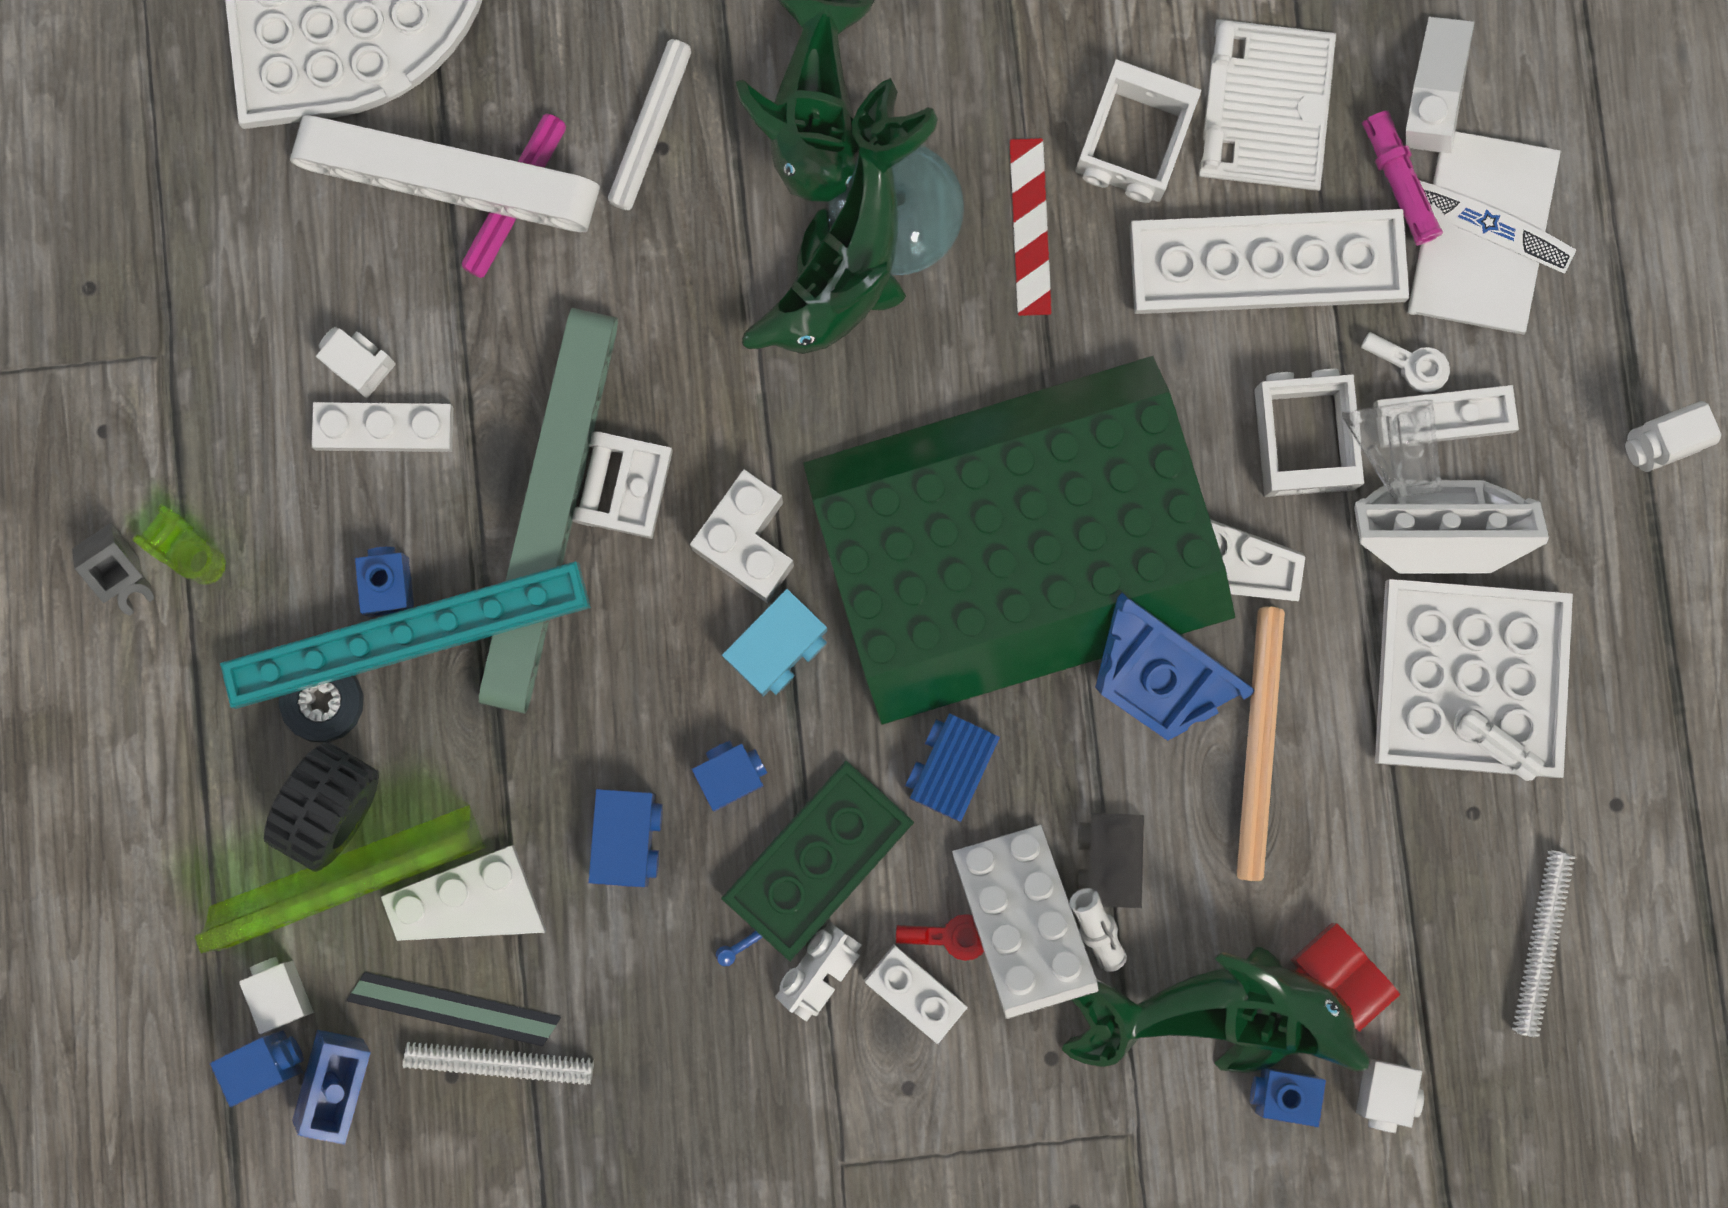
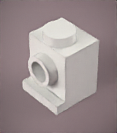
M337 327L332 328L323 337L319 344L321 351L316 355L325 366L367 399L396 365L382 350L374 356L378 348L358 331L350 337Z

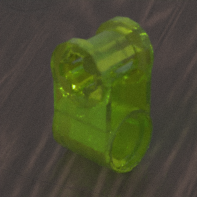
M160 503L157 507L158 515L142 535L135 534L132 538L138 546L151 556L168 565L179 575L198 584L208 585L214 583L222 577L225 571V557L219 548L195 531V528L188 521L163 503ZM204 550L207 555V562L200 571L193 572L191 560L197 552Z

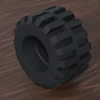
M323 742L301 760L278 793L266 820L264 842L311 871H320L337 858L364 820L377 791L378 770L331 742Z

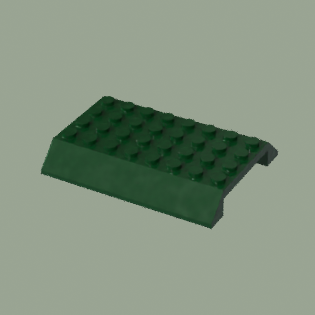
M1154 356L803 462L812 501L863 671L882 725L1102 659L1117 598L1121 593H1124L1181 635L1236 618L1224 561L1171 393Z

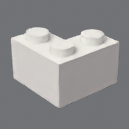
M743 470L690 543L692 550L766 603L770 601L794 567L791 558L759 537L782 506V495L746 470Z

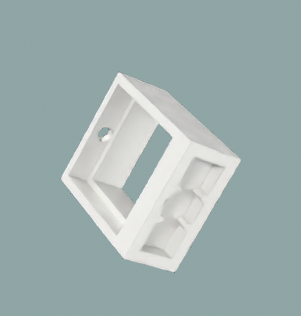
M1116 59L1075 172L1082 174V178L1092 185L1105 188L1110 184L1126 190L1125 194L1136 201L1150 203L1151 200L1160 202L1168 185L1202 90ZM1115 93L1179 116L1156 180L1092 157Z
M1322 369L1313 371L1311 373L1312 378L1294 379V373L1280 372L1267 375L1266 381H1262L1254 389L1264 497L1351 491L1364 484L1354 375H1340L1339 369ZM1334 395L1341 467L1279 472L1272 400Z

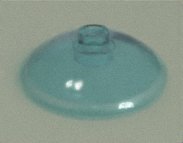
M920 146L904 160L892 166L896 193L903 195L906 200L904 204L898 206V237L895 259L891 270L892 275L915 273L928 268L940 260L954 244L963 220V194L956 175L939 155L924 146ZM856 168L846 191L829 201L831 227L851 189Z

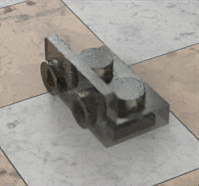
M1087 813V822H1079L1078 849L1086 850L1085 869H1078L1077 891L1085 888L1093 889V893L1097 891L1103 907L1142 908L1144 815Z

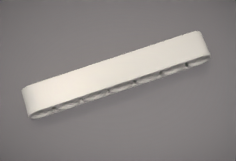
M310 115L302 117L290 156V161L293 164L315 173L574 232L588 231L600 186L594 181L578 175Z

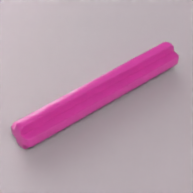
M544 114L518 162L545 168L566 130L565 123L554 115ZM489 212L462 261L463 269L476 277L483 278L517 218Z

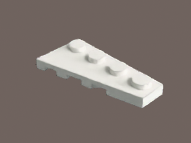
M1211 520L1226 568L1231 594L1299 601L1305 555L1302 552Z

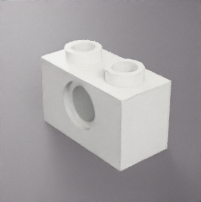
M895 944L864 979L870 988L937 1044L968 1008L965 1003Z

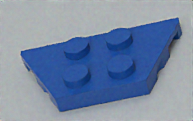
M1124 593L1118 596L1095 686L1105 698L1168 741L1187 731L1193 723L1203 722L1218 714L1217 707L1237 696L1244 700L1254 693V688Z

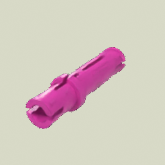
M1382 111L1370 116L1369 120L1363 121L1362 126L1374 147L1377 156L1375 163L1379 171H1384L1400 209H1403L1404 218L1408 223L1415 244L1423 245L1435 240L1443 234V230L1434 216L1423 187L1409 159L1412 153L1408 145L1404 146L1399 138L1389 111Z

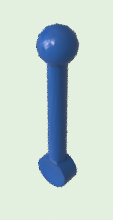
M755 931L732 947H720L715 955L718 963L721 966H730L734 963L736 954L763 937Z

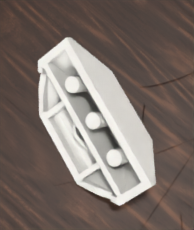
M1392 480L1375 490L1366 499L1362 498L1357 501L1354 507L1360 544L1399 574L1492 573L1547 544L1549 538L1539 501L1531 498L1525 500L1510 490L1484 480Z

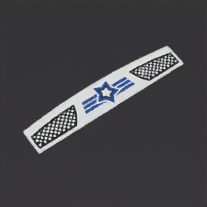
M1420 181L1430 205L1435 204L1455 226L1559 272L1566 273L1576 252V249L1499 209L1454 191Z

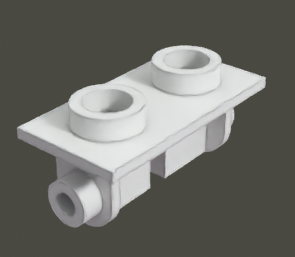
M829 921L824 930L818 931L811 938L807 947V953L798 966L789 970L780 983V991L775 998L790 1012H794L805 1021H808L811 1015L817 1016L835 991L832 986L823 981L824 977L829 973L841 982L860 955L857 951L862 945Z

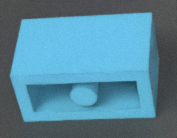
M786 589L722 656L763 697L770 690L777 695L795 677L790 669L802 657L807 662L812 660L827 644L822 638L827 632V627Z

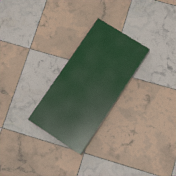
M845 761L723 895L721 900L790 962L915 822L851 764Z

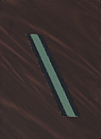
M364 972L346 1002L542 1047L561 1019L560 1016Z

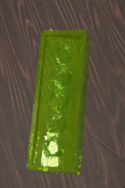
M470 805L339 855L334 861L318 872H313L306 868L209 906L206 924L202 932L194 936L200 953L226 950L486 848Z

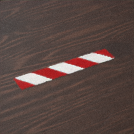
M1011 139L1010 162L1018 315H1050L1052 311L1043 139Z

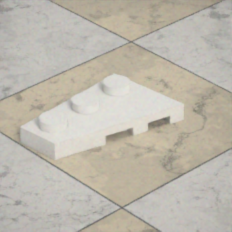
M514 845L381 897L397 941L547 932Z

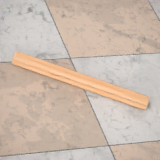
M1277 607L1259 608L1257 613L1252 675L1254 693L1251 695L1237 863V877L1239 879L1257 882L1263 880L1265 870L1285 617L1284 610Z

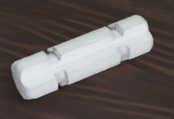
M1477 711L1467 712L1457 726L1461 734L1470 740L1476 739L1478 741L1477 745L1506 767L1513 766V772L1522 779L1532 781L1539 774L1544 765L1541 758L1531 751L1524 752L1522 744L1495 724L1489 726L1487 724L1488 719Z

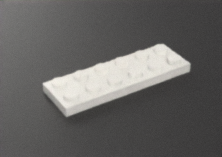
M1403 209L1131 221L1129 225L1135 314L1406 302L1409 299Z

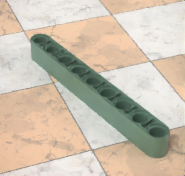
M576 308L570 310L506 581L563 565L573 523V512L577 506L590 450L591 435L595 429L616 339L617 317ZM550 620L492 636L480 687V704L524 714L527 712Z

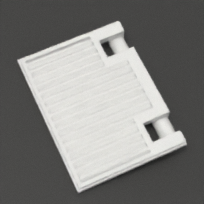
M1216 19L1214 37H1216L1215 49L1211 58L1203 133L1205 143L1203 158L1200 162L1199 177L1320 191L1336 33ZM1234 39L1245 40L1243 59L1232 57ZM1223 143L1234 144L1232 163L1221 162Z

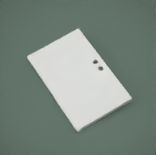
M1455 131L1452 152H1439L1433 185L1492 206L1545 232L1561 150ZM1433 203L1431 209L1443 230V234L1433 241L1420 245L1408 314L1423 315L1524 335L1527 329L1539 262L1455 226Z

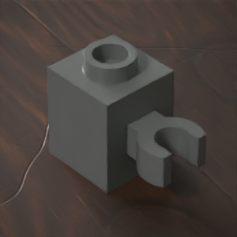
M111 523L72 548L74 569L103 603L117 595L119 608L130 616L134 613L133 605L127 599L131 593H142L149 602L154 600L151 585L142 579L143 575L138 555Z

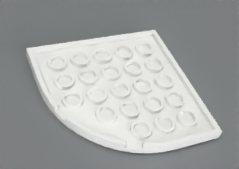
M225 0L239 125L243 129L297 123L301 122L302 117L305 115L325 119L357 114L402 96L434 73L455 51L469 31L480 9L482 0Z

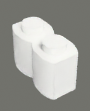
M1699 401L1632 429L1628 434L1625 448L1631 463L1636 467L1639 466L1640 470L1649 472L1716 445L1721 439V432L1709 404Z

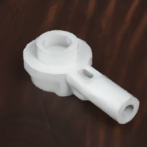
M1371 332L1367 334L1361 345L1362 349L1400 367L1401 376L1416 391L1422 393L1434 392L1443 387L1448 380L1450 373L1449 362L1445 355L1437 349L1425 347L1411 353Z

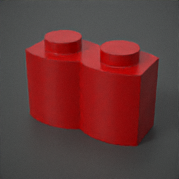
M1338 923L1329 924L1290 959L1297 968L1296 972L1317 979L1340 995L1351 1008L1357 1032H1360L1401 995L1389 979L1366 956Z

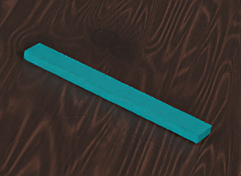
M575 561L220 663L230 707L238 709L591 608L580 564Z

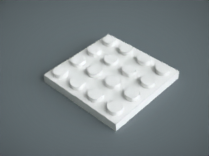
M1394 579L1386 580L1375 764L1517 775L1513 772V766L1506 767L1477 745L1478 741L1476 739L1470 740L1458 731L1457 726L1467 712L1474 710L1488 719L1487 724L1489 726L1495 724L1522 744L1524 752L1531 751L1543 760L1544 765L1537 775L1538 777L1563 778L1573 594Z

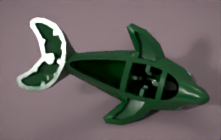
M778 0L803 30L778 90L775 102L764 97L743 79L735 82L741 105L754 123L771 139L773 164L790 194L806 201L829 202L846 191L859 158V145L852 134V122L855 116L845 86L838 34L861 20L870 11L875 0Z
M891 78L881 82L868 94L857 109L853 119L852 134L859 145V158L853 184L840 213L830 229L828 210L824 208L817 211L802 237L797 256L798 275L784 297L760 320L746 330L742 337V344L745 348L760 349L777 346L801 354L826 349L849 334L867 316L870 310H888L904 301L906 294L899 282L891 274L898 237V203L892 166L904 160L927 141L936 129L938 118L934 109L928 107L908 116L894 117V106L898 92Z
M1256 947L1247 959L1222 952L1214 959L1224 968L1192 976L1163 989L1139 1004H1136L1113 987L1096 979L1098 985L1097 992L1071 999L1084 1015L1090 1028L1081 1035L1071 1037L1062 1048L1063 1052L1083 1064L1106 1067L1118 1063L1139 1038L1186 1036L1225 1040L1234 1043L1235 1045L1222 1054L1214 1063L1221 1071L1251 1073L1272 1067L1286 1055L1309 1054L1338 1064L1351 1071H1364L1370 1065L1366 1051L1356 1040V1029L1351 1008L1331 987L1311 976L1282 968L1279 960L1262 947Z

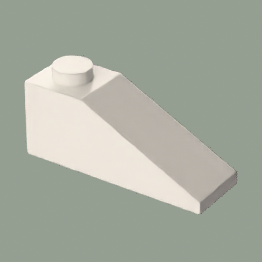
M1429 17L1406 127V145L1410 149L1444 153L1452 152L1474 29L1473 21Z

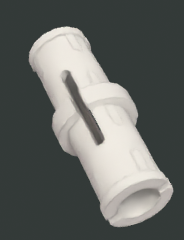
M1091 888L1077 891L1071 897L1069 904L1080 923L1079 932L1083 942L1092 948L1101 969L1104 967V970L1107 972L1120 969L1126 963L1127 955L1118 940V928L1114 918L1106 914L1097 891L1093 893Z

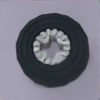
M353 675L280 696L279 709L284 723L295 735L310 742H331L344 737L356 726L363 712L364 694L359 680ZM316 690L324 694L331 693L333 699L328 702L330 709L327 713L321 709L312 710L311 704L316 701L313 694Z

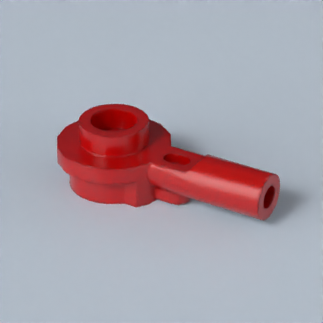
M969 914L957 915L945 927L896 925V944L944 946L950 955L963 961L974 960L984 952L973 916Z

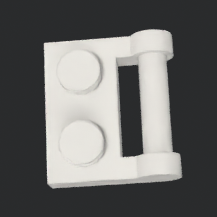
M592 432L589 444L590 447H593L580 507L574 508L572 521L586 526L600 527L653 539L673 452L672 448L607 433ZM611 452L622 453L623 456L610 512L597 511Z

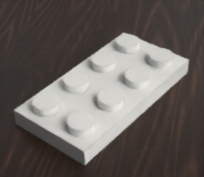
M1041 825L952 851L1006 1019L1098 991L1097 980Z

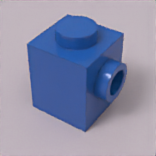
M376 547L367 550V557L355 558L361 614L367 617H378L414 608L409 557L403 553H396L395 547Z
M727 741L706 752L709 761L692 769L714 812L764 787L760 777L768 774L756 749L747 752L743 744L733 747L731 741Z
M1265 1068L1261 1070L1260 1077L1254 1076L1250 1104L1256 1105L1255 1113L1262 1118L1319 1127L1326 1080L1316 1075Z

